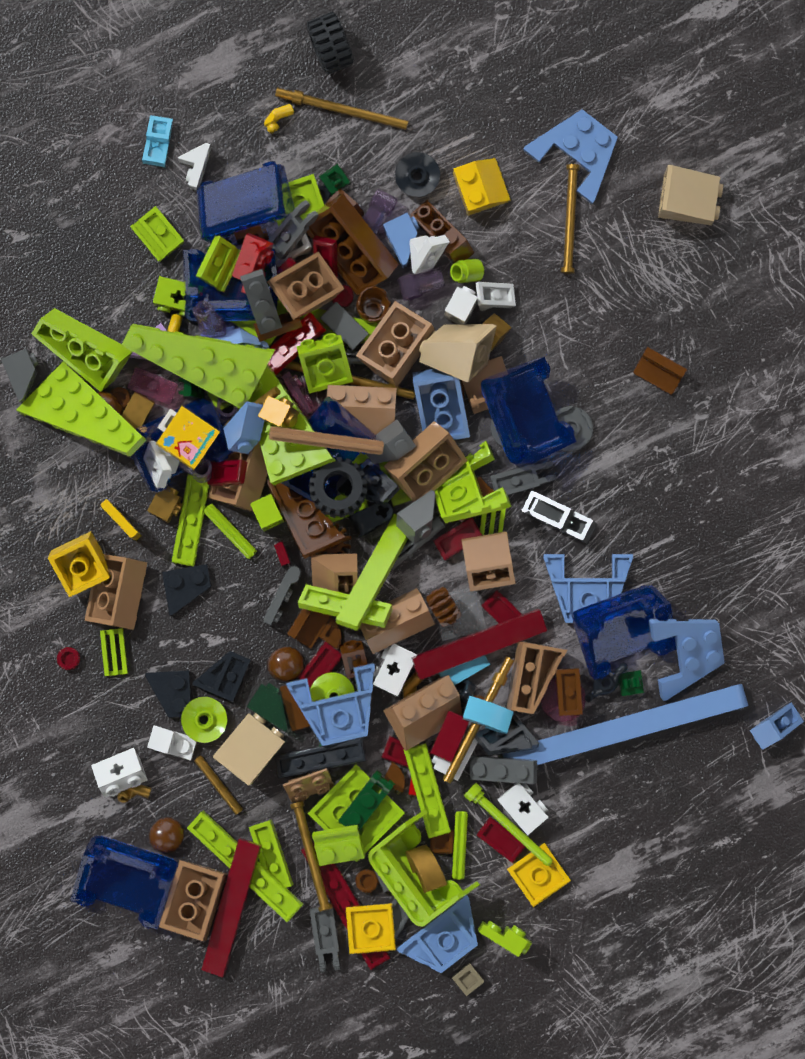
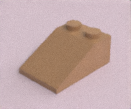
M319 252L268 281L293 319L317 310L332 301L344 290V287Z

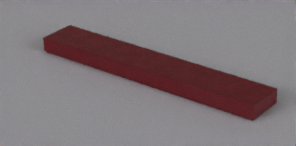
M536 609L411 657L418 679L422 680L546 632L547 628L540 609Z
M243 838L238 839L202 965V971L220 977L225 976L262 847L258 843Z
M303 848L301 851L307 860L305 849ZM336 863L319 866L326 894L348 931L346 907L360 905ZM387 951L361 953L370 970L390 959Z

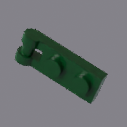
M376 770L338 822L345 827L358 825V830L360 831L395 783L391 780H386L381 776L382 773ZM375 783L383 788L379 794L372 789Z

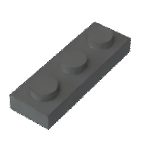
M260 269L240 276L260 335L282 328L263 270Z
M471 756L470 780L535 784L537 783V760Z

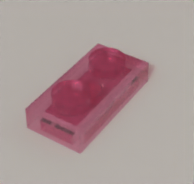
M136 367L127 388L170 406L179 384Z
M290 372L283 375V381L304 416L308 417L313 414L311 408L314 407V404L308 394L303 396L300 391L303 385L297 375L292 377Z

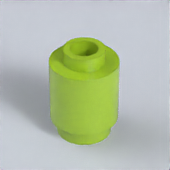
M478 259L459 260L451 266L450 274L452 279L459 283L477 282L483 278L484 266Z

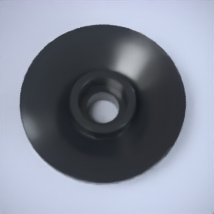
M413 152L405 155L398 162L395 169V180L400 190L412 197H423L433 192L440 180V169L437 162L430 155L422 152ZM415 173H420L422 175V178L420 180H415L413 178V175Z

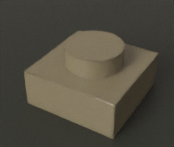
M470 963L452 977L466 996L484 983L482 977Z

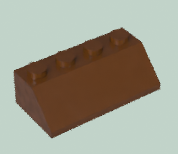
M344 194L331 200L317 211L319 217L309 226L307 233L312 240L316 235L337 240V270L356 295H359L365 288L375 286L387 279L399 265Z

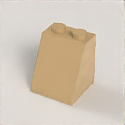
M668 165L663 178L658 218L712 225L714 219L718 220L720 206H716L717 197H721L723 191V184H719L720 177Z
M443 325L421 343L419 362L468 383L488 364L496 325Z
M248 713L213 756L214 759L248 786L252 785L285 743L282 739L284 735L275 727L271 730L264 725L266 720L257 713L254 715Z

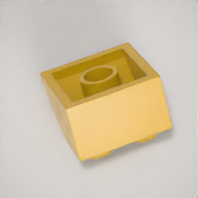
M496 158L474 161L453 168V176L468 216L510 201Z
M92 531L51 550L48 556L49 562L69 597L110 578L102 549Z

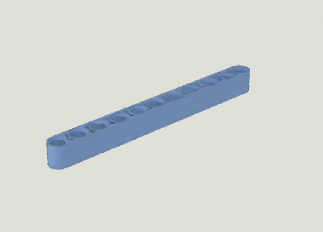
M738 684L538 740L539 747L537 749L503 753V757L537 760V765L740 709L748 706L743 685Z

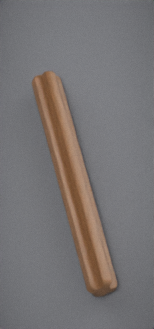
M274 426L269 431V439L275 441L379 455L383 453L384 442L378 440Z

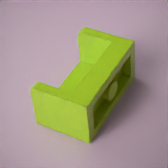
M271 494L251 503V507L263 531L284 523Z

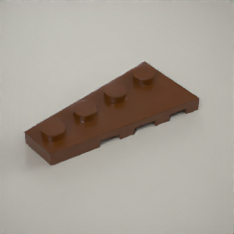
M293 478L276 485L271 484L270 479L266 480L267 486L304 559L346 541L341 531L339 532L333 525V522L321 513L320 509L314 506V502L305 494V491Z

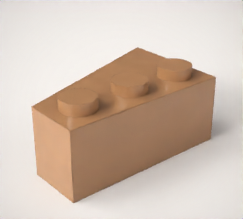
M518 642L506 709L534 714L567 650Z

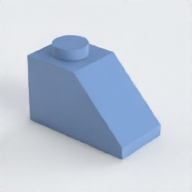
M405 213L383 224V229L402 268L408 265L411 256L409 242L410 239L417 238L416 230L419 229L414 216L410 218L408 213Z
M246 402L223 428L229 451L248 454L260 441L264 420L258 417L263 407L262 404Z
M791 702L761 721L750 732L763 750L781 740L804 721Z

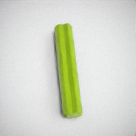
M213 504L208 505L204 509L207 517L247 559L252 558L256 554V549Z
M457 811L455 813L452 878L462 880L465 877L468 813L465 811Z

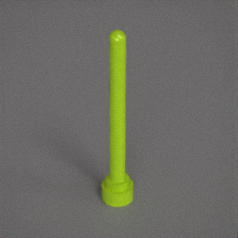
M475 783L464 797L470 802L479 803L543 864L550 866L553 862L552 858L484 797L485 793L481 791L483 788Z

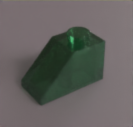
M270 683L267 686L261 684L247 707L286 732L288 730V723L282 696L278 694L280 689Z

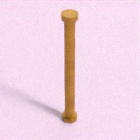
M567 164L568 189L564 266L561 268V273L574 274L575 268L572 267L577 171L580 170V165Z
M304 801L293 803L290 806L291 809H294L320 904V907H318L319 912L332 909V904L328 902L304 814Z

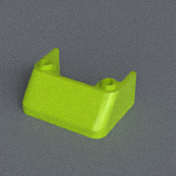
M423 810L402 824L371 849L368 854L369 862L411 921L420 927L431 922L480 885L476 881L465 890H462L456 882L448 880L446 881L447 885L426 893L423 892L417 873H412L405 851L414 849L421 842V833L415 826V823L428 813L426 810Z

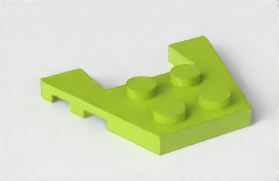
M487 441L479 445L481 449L474 455L470 453L466 456L468 461L434 491L441 517L445 523L511 507L508 495L503 487L484 497L482 496L474 470L495 460Z

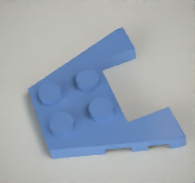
M580 110L526 145L523 151L539 163L553 145L559 148L590 173L576 192L593 204L617 136L584 110Z
M544 554L543 559L565 623H612L633 554H612V578H564V554Z
M649 620L651 638L655 642L675 636L680 673L658 679L660 697L663 701L673 697L724 664L720 626L716 620Z
M374 663L353 668L357 692L312 702L306 678L286 683L288 690L322 746L368 736L372 683L375 671Z

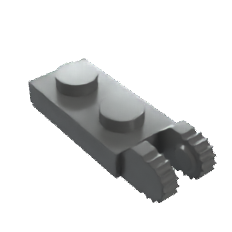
M307 200L301 202L293 212L289 213L268 240L274 243L272 251L280 260L288 256L308 231L309 226L319 217L316 211H312L302 220L300 216L306 212L310 205Z
M552 461L538 465L531 464L490 476L494 491L503 487L507 495L536 488L540 484L557 480L556 475L552 474L540 479L537 476L536 471L549 469L553 466Z
M295 566L289 567L263 619L264 623L272 626L273 622H279L283 613L280 608L283 602L288 603L293 593L290 587L298 583L299 577H301V570Z
M333 905L332 909L319 912L318 907L310 908L315 950L319 958L320 971L326 972L327 966L324 960V954L326 953L333 954V967L335 970H340L339 945Z

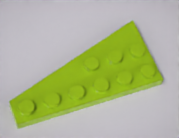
M137 324L131 325L121 345L240 409L249 401L275 351L274 349H261L247 344L246 346L239 345L230 341L203 336L184 335L176 331L168 332L159 328Z
M64 361L16 409L21 415H27L39 422H45L57 429L80 438H86L93 443H99L129 457L146 441L139 432Z
M267 365L248 402H255L276 386L281 394L274 399L280 401L281 398H285L293 402V408L299 411L297 423L291 429L315 432L297 404L291 399L285 387L279 382L271 367ZM264 421L259 442L271 484H279L336 461L326 447L270 440L269 431L274 425Z

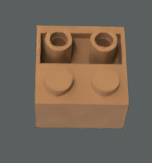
M507 532L461 539L470 592L515 584Z
M357 554L311 556L313 586L345 594L351 593L358 580Z

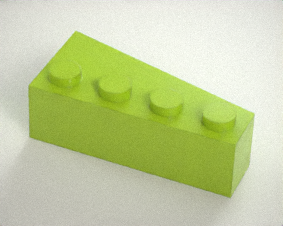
M55 308L39 320L31 333L100 392L115 381L133 353L121 346L122 344Z

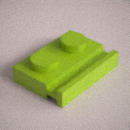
M156 206L130 226L159 263L184 243L182 237Z
M215 235L196 277L216 288V290L224 292L232 277L241 250L221 236Z
M358 825L317 831L312 834L319 866L364 859L365 857Z

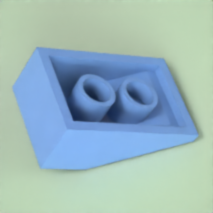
M437 369L413 372V385L422 431L435 421L448 431L454 440L470 437L460 379Z

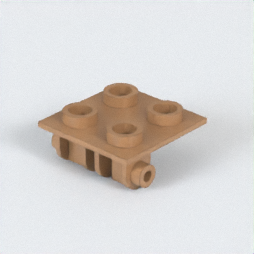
M502 356L489 360L488 364L468 383L462 380L473 414L516 399L515 390L509 379Z
M325 768L312 772V774L308 773L307 776L302 775L301 778L297 777L288 780V783L283 784L291 802H300L316 793L323 794L328 792L330 788L334 787L329 770Z

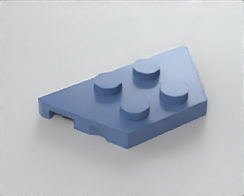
M467 895L397 947L396 950L440 973L445 971L478 945L469 897Z

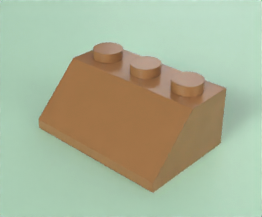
M395 301L356 357L379 377L398 387L421 355L419 352L420 345L423 340H427L435 331L432 323Z
M328 385L326 434L371 439L395 421L396 388Z
M435 421L413 440L416 445L414 449L399 460L389 461L384 466L394 482L413 502L429 491H435L468 461L450 433Z
M225 440L219 462L232 460L247 461L244 484L211 486L207 498L253 511L251 503L260 499L268 474L260 442L248 454L229 451Z
M103 554L110 578L91 587L84 621L134 630L147 562Z
M416 588L386 602L392 604L393 610L385 628L362 623L360 629L372 654L435 625L419 590Z
M449 675L438 678L383 710L405 751L439 732L448 711L462 716L460 695Z
M180 860L159 927L200 941L207 940L228 874Z

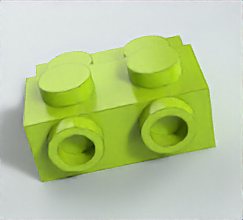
M314 174L271 188L272 195L268 196L272 209H278L280 216L275 217L278 226L281 225L290 212H293L305 200L310 205L306 212L300 216L302 220L312 211L317 212L324 206Z
M329 333L324 335L322 340L314 342L313 339H306L301 342L300 346H296L309 394L328 389V385H343L353 382L341 335L336 336L335 333Z
M489 920L488 923L482 921L478 931L517 957L521 953L525 955L530 948L531 941L525 937L526 933L517 926L513 925L512 928L506 926L503 933H501V927Z

